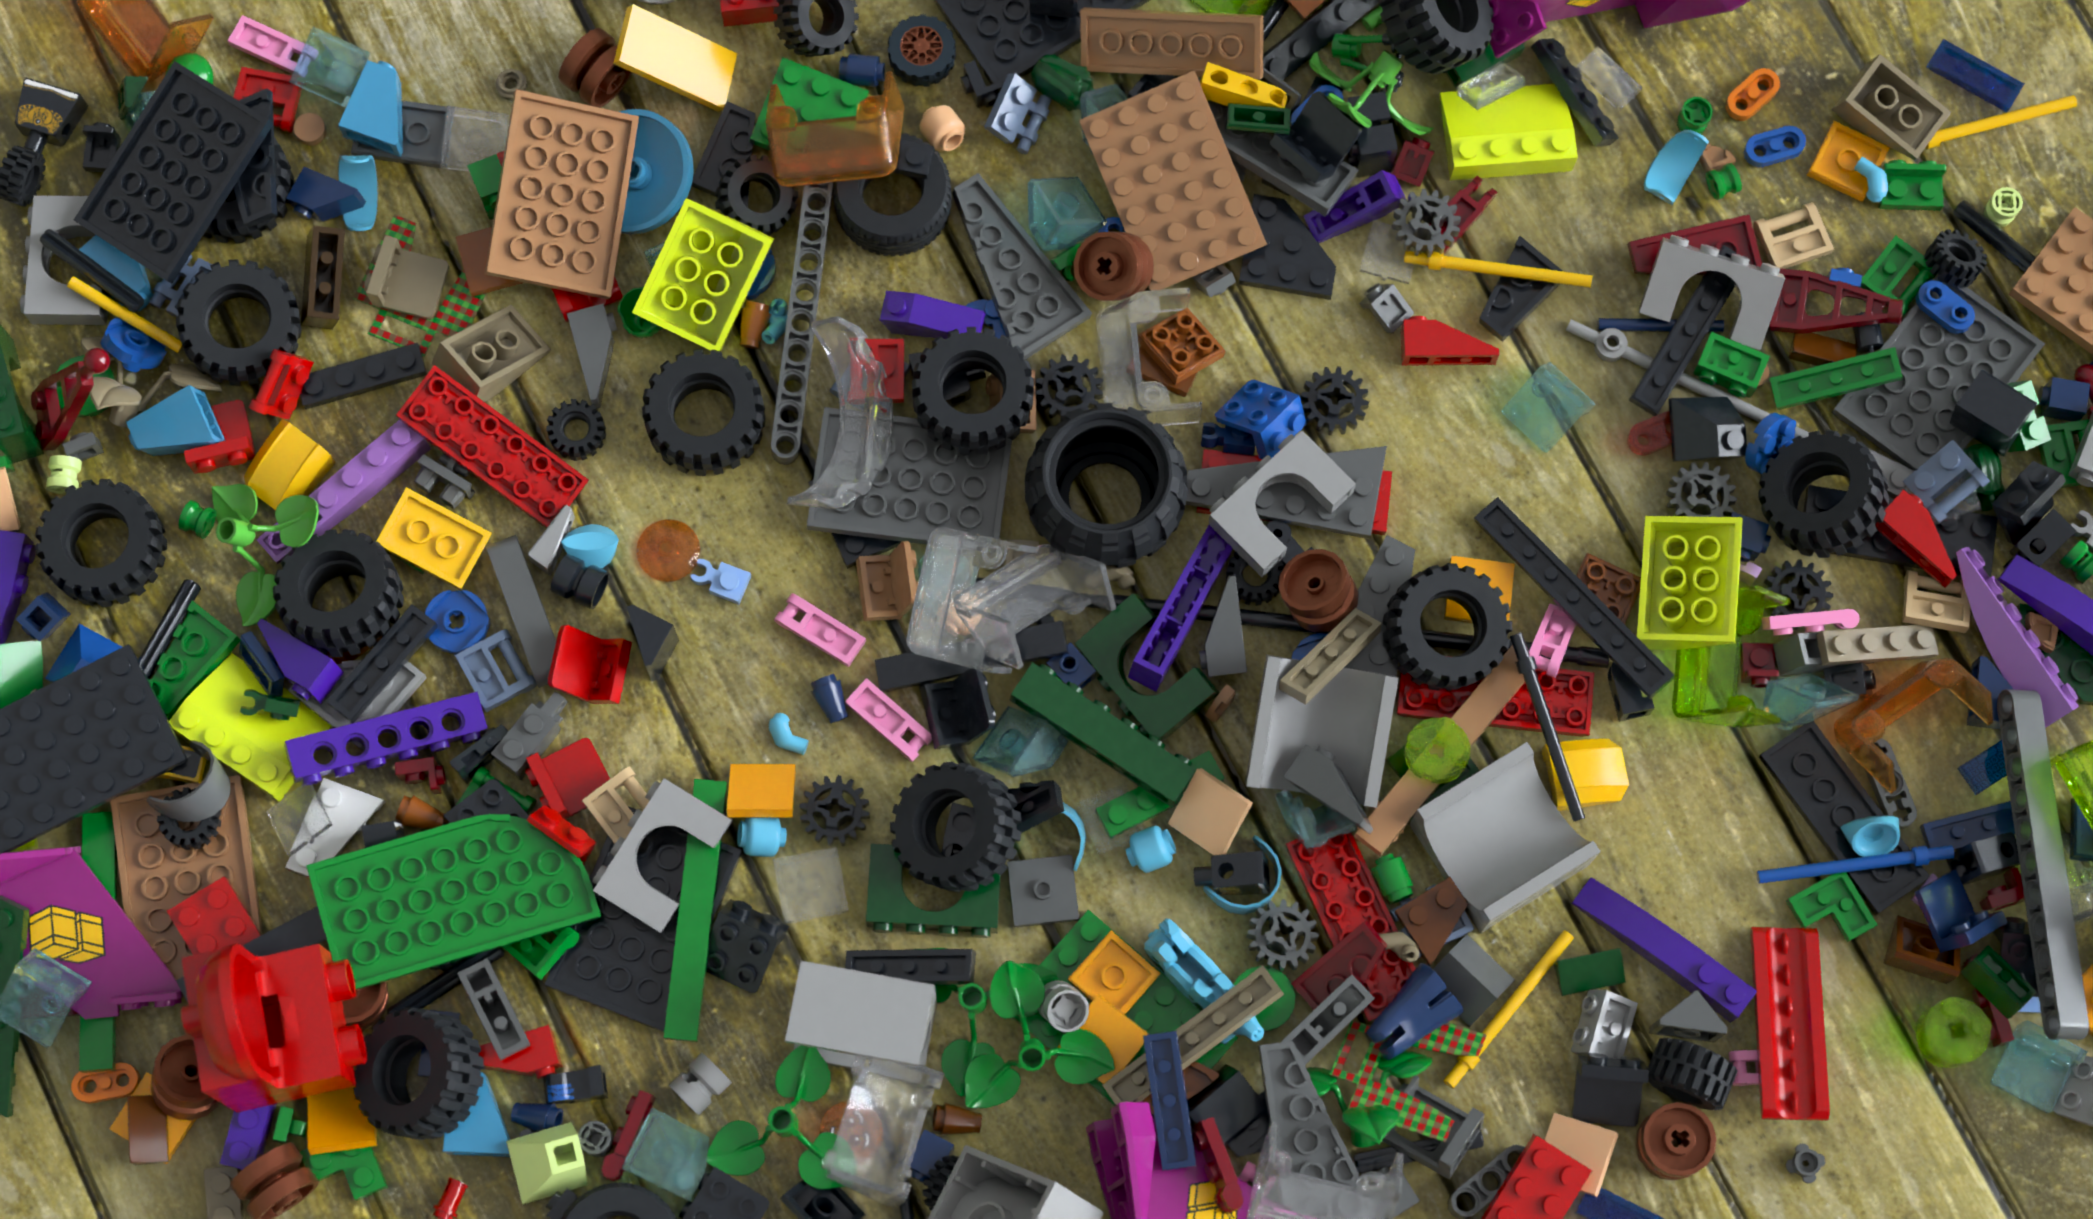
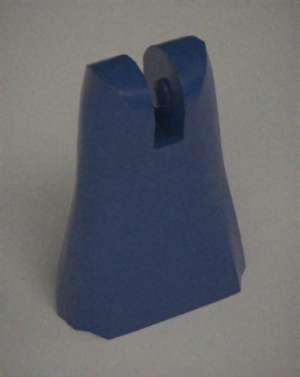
M1424 963L1418 965L1394 999L1374 1020L1366 1032L1373 1043L1380 1042L1388 1037L1379 1047V1051L1387 1061L1400 1055L1420 1039L1463 1013V1007L1450 991L1444 990L1447 987L1439 975Z

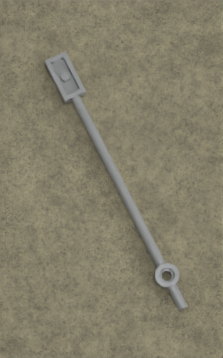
M1572 319L1567 326L1566 331L1595 344L1596 354L1604 361L1614 362L1623 357L1647 369L1653 360L1652 357L1627 346L1626 336L1618 329L1608 328L1599 333ZM1608 339H1613V340H1615L1616 343H1617V346H1616V347H1611V346H1609V345L1607 344V340H1608ZM1682 373L1677 384L1704 397H1728L1738 413L1759 423L1770 414L1686 373ZM1796 426L1795 437L1799 435L1802 438L1809 436L1808 431ZM1869 449L1887 480L1889 487L1887 493L1889 497L1895 499L1903 490L1908 494L1911 493V490L1904 484L1903 480L1912 474L1914 470Z

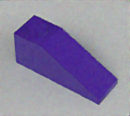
M1381 170L1345 191L1326 216L1313 210L1304 215V218L1313 237L1318 243H1321L1384 217L1399 208L1398 205L1401 199L1406 201L1407 199L1396 176Z
M886 290L880 321L892 334L930 338L941 336L943 339H947L948 331L958 329L960 334L966 333L967 327H976V332L981 333L986 313L982 310L916 293Z
M261 618L257 624L284 676L293 685L291 691L305 701L310 697L321 704L344 672L332 658Z

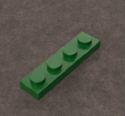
M1895 347L1770 378L1777 410L1903 380Z
M1210 751L1190 760L1192 762L1191 767L1195 770L1202 768L1220 781H1224L1225 778ZM1190 781L1188 782V784L1186 785V787L1184 788V790L1182 791V793L1180 794L1172 808L1178 805ZM1137 787L1096 808L1095 812L1109 838L1112 839L1171 809V807L1141 787Z

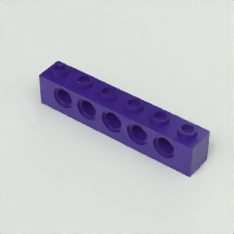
M473 692L286 740L284 747L294 783L302 781L303 786L321 782V776L332 773L335 774V777L350 775L354 773L355 767L366 765L367 769L381 767L387 764L386 759L398 756L399 761L417 757V751L430 748L431 752H438L448 749L451 742L462 740L463 744L473 743L480 740L481 735L485 734L488 728L478 692ZM448 716L456 718L459 722V729L447 731L442 726V719ZM417 724L423 725L428 731V736L422 740L413 738L410 734L412 726ZM382 733H390L395 737L396 744L391 748L382 747L378 742V736ZM351 741H358L363 745L364 753L360 756H352L346 751V745ZM325 749L331 753L332 761L325 765L318 764L314 760L313 754L317 750Z

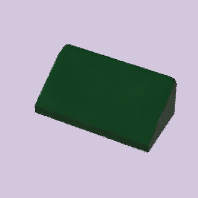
M125 76L118 88V118L125 120L149 77Z
M1228 103L1226 127L1232 130L1289 134L1291 109Z
M1989 945L1961 971L1962 975L2007 1019L2013 1017L2037 993Z
M1620 948L1559 960L1554 964L1561 996L1626 983Z

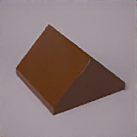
M1897 915L1883 964L1947 984L1958 978L1960 974V948L1940 953L1928 925Z

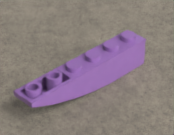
M398 420L313 491L309 497L317 501L319 508L314 534L317 533L318 536H321L326 530L332 529L413 465L423 454L432 449L425 438ZM280 531L265 532L256 539L277 564L286 555L291 556L294 553L292 547L284 545L280 540Z
M1969 547L1957 551L1962 581L1974 619L1986 647L2002 676L2014 690H2035L2038 692L2042 702L2045 728L2078 708L2076 692L2068 683L2063 684L2057 675L2059 668L2049 656L2045 658L2038 648L2041 646L2038 637L2032 630L2029 629L2027 631L2020 622L2022 619L2020 611L2013 603L2008 604L2001 593L2004 592L2003 587L1994 576L1989 577L1984 570L1985 562L1981 555L1975 549L1971 551Z

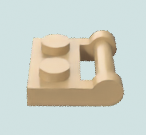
M1813 202L1802 205V209L1769 220L1762 218L1753 222L1755 234L1760 239L1770 264L1780 269H1786L1831 254L1834 250ZM1805 220L1810 225L1774 238L1771 233L1772 231Z
M1907 570L1903 583L1904 603L1902 622L1966 633L1970 624V604L1962 579L1960 582L1952 581L1944 588L1932 577L1921 576L1916 571ZM1917 588L1956 594L1957 597L1919 591Z
M630 766L623 769L582 800L614 844L620 837L626 839L632 829L628 826V823L634 815L616 790L624 785L642 810L645 809L650 801L645 798L647 793L634 778L636 774Z

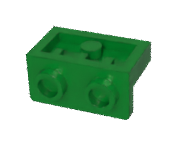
M1892 160L1883 165L1881 169L1887 175L1888 192L1879 202V209L1941 211L1944 206L1943 176L1946 173L1945 164H1937L1935 161L1909 164L1904 160Z
M1711 331L1693 371V375L1698 376V379L1709 385L1717 384L1728 389V392L1736 397L1744 398L1746 396L1751 398L1758 387L1770 356Z

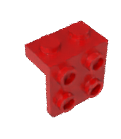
M233 400L211 406L226 441L184 451L186 463L194 474L208 473L217 468L240 465L254 459L256 455L246 406L242 400Z
M570 625L560 626L549 671L548 685L551 688L591 704H619L633 642L624 638L600 639Z
M582 738L541 759L538 752L526 758L530 768L526 769L525 772L532 786L539 785L544 793V796L539 798L542 806L545 805L556 810L564 819L587 809L582 800L610 780L589 738Z

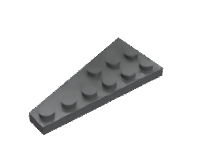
M979 173L954 187L952 195L1004 332L1011 339V346H1019L1024 352V360L1090 319L1092 312Z
M1387 446L1326 453L1356 483L1353 494L1331 514L1303 487L1290 482H1280L1268 486L1257 497L1256 511L1259 518L1270 521L1280 520L1291 525L1370 539ZM1259 462L1188 470L1186 505L1210 509L1220 498L1223 497L1227 500L1234 493L1233 487L1243 477L1246 476L1250 479L1257 472L1255 468Z
M1386 535L1358 589L1357 609L1381 622V632L1345 667L1396 676L1398 661L1396 658L1391 660L1387 651L1391 650L1389 642L1384 643L1383 633L1387 631V625L1383 624V617L1389 610L1387 604L1390 598L1412 576L1415 549Z

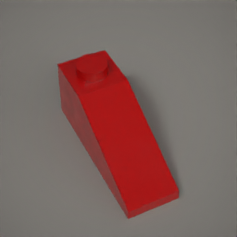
M1412 316L1408 320H1403L1400 330L1402 366L1496 365L1499 349L1435 319L1427 320L1425 316Z
M1903 490L1884 510L1886 515L1883 522H1877L1875 527L1940 585L1946 588L1957 574L1930 513L1924 507V503L1915 494H1908Z
M546 1025L526 1031L525 1034L531 1046L501 1061L491 1042L480 1045L481 1051L478 1055L483 1057L484 1069L530 1077L536 1075L537 1079H543L547 1075L556 1074L555 1069L563 1066L552 1028Z

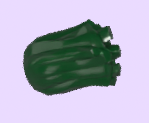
M1046 54L1033 67L1031 80L1035 88L1043 95L1058 102L1069 112L1077 109L1081 110L1084 107L1081 101L1086 98L1087 94L1092 95L1094 92L1090 71H1087L1086 66H1076L1056 55Z
M1976 444L1963 451L1986 475L1990 482L1983 488L1979 486L1962 502L1973 506L1977 505L1980 501L1981 509L1984 512L1993 509L1992 503L2005 489L2001 478L2002 465L1999 455L1985 444ZM1969 472L1960 478L1961 484L1971 477Z

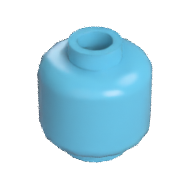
M746 817L745 821H740L737 844L738 847L743 848L746 855L774 857L779 847L785 846L787 831L786 828L781 827L778 817Z
M1157 825L1132 834L1129 840L1130 847L1126 849V855L1131 866L1138 865L1145 873L1169 865L1173 860V854L1176 853V847L1167 829L1162 830Z

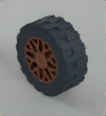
M920 14V16L913 15L909 16L906 20L903 19L897 27L893 28L892 35L888 39L890 66L893 67L897 77L899 76L905 83H911L912 86L918 87V85H923L927 87L930 84L939 83L941 79L949 75V71L954 67V59L956 60L955 39H953L951 29H948L947 24L943 21L937 20L934 16L928 17L925 14Z

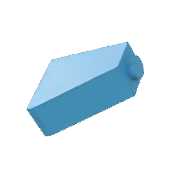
M367 60L338 126L345 138L401 157L403 154V124L400 78L392 65L383 61L374 63Z
M97 235L79 249L142 296L145 302L137 312L143 310L148 305L153 292L143 265Z
M191 385L186 386L126 422L130 431L128 435L133 447L152 456L184 453L186 450L226 441L205 392Z
M481 1072V1077H484L483 1086L479 1087L477 1095L480 1097L475 1106L471 1105L469 1109L471 1113L464 1122L458 1121L459 1126L451 1133H444L443 1152L448 1155L510 1157L506 1141L511 1140L488 1077Z

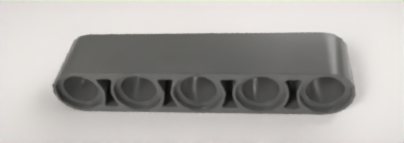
M516 535L486 545V549L538 688L548 685V676L556 639Z

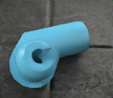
M1861 157L1854 170L1867 178V198L1871 202H1880L1888 192L1887 175L1883 169L1866 158Z
M779 298L771 302L769 313L772 315L769 320V326L762 332V339L767 344H774L785 333L788 314L787 303Z
M776 713L769 721V731L775 744L780 748L804 755L809 740L792 735L788 723L789 717L784 713Z

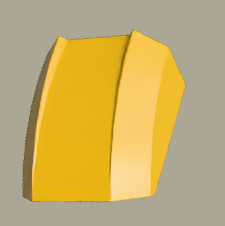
M282 419L265 440L244 475L245 485L250 486L258 498L276 510L278 505L290 496H308L336 462L322 446L290 422Z
M1583 739L1560 742L1582 807L1621 801L1629 786L1622 747L1610 739ZM1545 744L1541 750L1543 760L1546 762L1552 792L1551 800L1559 811L1569 810L1547 744Z

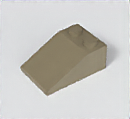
M1881 54L1864 65L1832 108V111L1856 130L1913 160L1919 157L1951 113V111Z
M509 305L441 341L431 364L437 366L485 402L496 396L545 357L551 349L512 305Z

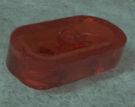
M1669 411L1639 422L1631 428L1627 436V444L1632 452L1637 455L1646 456L1671 446V433L1666 429V426L1670 425ZM1640 436L1645 437L1648 444H1640L1637 438Z

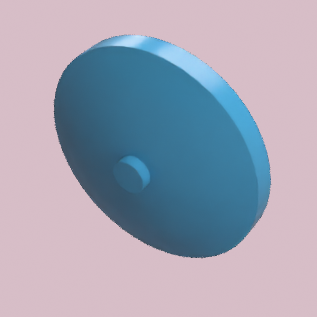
M628 109L619 112L639 116L621 233L640 234L662 226L680 210L691 189L694 165L691 149L685 136L672 122L651 111Z

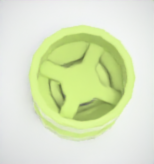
M2004 187L1998 189L1985 205L1984 215L1998 227L2009 225L2022 208L2023 201L2021 195L2013 188Z
M65 455L51 456L48 465L51 475L47 478L45 489L52 493L63 495L67 494L64 489L71 485L78 489L79 482L76 479L77 474L81 471L82 461Z

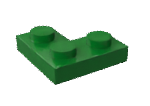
M1846 872L1832 874L1786 900L1801 928H1805L1830 914L1847 942L1878 925Z
M372 1147L310 1155L308 1148L300 1151L305 1167H309L318 1181L344 1171L356 1201L388 1188Z

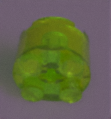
M1958 997L1944 999L1926 1009L1919 1017L1915 1026L1918 1048L1926 1060L1938 1067L1954 1068L1963 1066L1977 1059L1986 1050L1990 1041L1991 1022L1979 1006L1967 999ZM1951 1027L1955 1029V1035L1957 1036L1954 1039L1950 1037L1952 1031L1949 1028Z

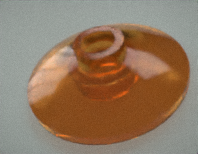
M671 519L657 521L648 526L641 534L636 548L637 559L641 568L650 577L665 582L676 581L686 577L696 567L697 560L700 557L699 540L695 532L683 522ZM671 543L673 548L669 552H664L661 550L662 545Z

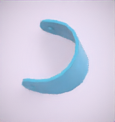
M1683 130L1673 136L1651 163L1644 180V190L1673 205L1709 141L1701 134L1692 130Z
M339 156L338 181L356 188L366 201L364 207L343 214L345 226L351 231L370 230L376 221L378 203L375 161L372 156Z
M1063 802L1064 811L1062 813L1069 816L1075 823L1081 838L1079 854L1073 868L1074 871H1077L1084 854L1087 838L1085 826L1077 811Z
M1256 835L1252 837L1253 841L1274 865L1276 875L1274 890L1270 896L1259 903L1241 905L1230 903L1217 895L1209 887L1204 886L1203 890L1209 898L1230 913L1244 915L1256 912L1259 907L1262 908L1268 904L1280 886L1282 869L1278 856L1267 843Z

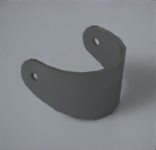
M192 740L189 743L191 749L198 755L211 761L209 772L204 781L193 792L183 798L168 801L149 796L146 799L147 803L159 813L181 822H199L214 816L225 806L230 795V779L211 749L203 743Z

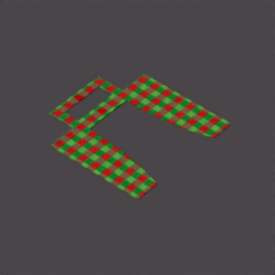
M394 215L385 235L397 238L403 250L411 251L416 223ZM374 257L353 298L370 306L373 305L366 291H364V284L368 273H373L376 264ZM463 270L444 299L434 319H424L373 306L378 308L379 311L368 334L403 347L414 344V342L380 328L386 315L427 331L420 344L422 356L425 357L436 332L451 337L472 325L486 293L472 297Z
M1352 1020L1329 1074L1357 1084L1348 1109L1353 1107H1370L1373 1105L1392 1107L1399 1112V1121L1395 1126L1446 1142L1454 1122L1453 1119L1406 1093L1372 1081L1382 1055L1379 1047L1388 1037L1377 1043L1371 1041L1358 1075L1342 1070L1357 1032L1366 1034L1370 1027L1369 1025ZM1447 1023L1420 1039L1412 1047L1447 1054L1479 1056L1487 1035Z

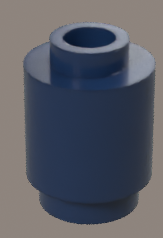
M849 54L848 57H841L839 65L840 80L853 85L877 87L879 81H884L885 63H880L879 56Z

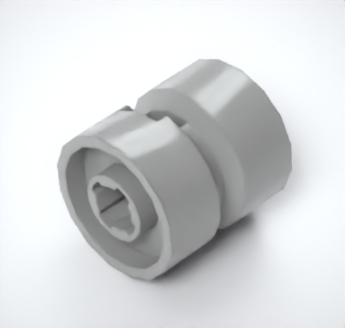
M1052 981L1044 986L1045 997L1042 1005L1038 1008L1042 1017L1055 1029L1062 1032H1073L1079 1029L1089 1016V1005L1086 998L1071 984L1064 981Z
M702 1052L689 1064L690 1071L688 1073L681 1072L669 1084V1087L698 1116L712 1103V1095L719 1096L732 1083Z

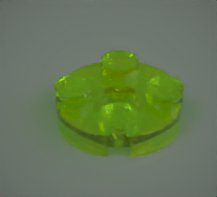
M1448 717L1430 718L1421 721L1410 731L1406 739L1404 757L1407 766L1414 775L1419 778L1424 777L1427 780H1432L1431 783L1442 784L1450 782L1462 774L1470 759L1471 747L1466 733L1460 726L1456 725L1454 720ZM1432 744L1442 745L1445 748L1443 757L1439 758L1437 754H1430L1429 751L1433 747Z

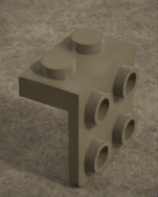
M385 235L382 245L378 244L374 253V262L376 264L373 273H368L364 284V291H366L373 306L424 319L433 318L449 271L448 262L403 250L397 238Z

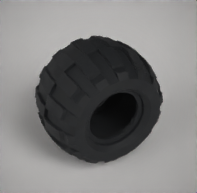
M1096 403L1093 409L1082 411L1081 408H1077L1063 415L1056 426L1048 427L1038 439L1032 456L1028 459L1025 472V502L1028 506L1030 520L1038 534L1042 537L1044 536L1050 543V548L1064 558L1072 557L1081 561L1082 566L1100 569V565H1116L1117 569L1134 565L1137 559L1143 556H1152L1166 544V540L1172 532L1177 530L1184 514L1188 494L1187 468L1183 454L1177 450L1173 443L1174 438L1160 423L1156 422L1153 424L1150 422L1145 412L1133 407H1128V410L1112 407L1113 403ZM1103 463L1114 464L1130 472L1136 479L1141 491V505L1137 515L1117 524H1099L1090 522L1075 514L1070 507L1069 492L1074 479L1079 473L1092 465Z

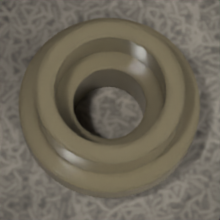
M507 69L497 77L496 89L503 98L513 100L516 89L526 91L527 81L520 71ZM510 82L517 83V86L515 88H507V85Z

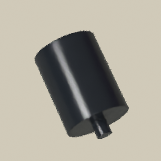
M1880 324L1853 327L1858 352L1872 353L1881 349L1884 345Z

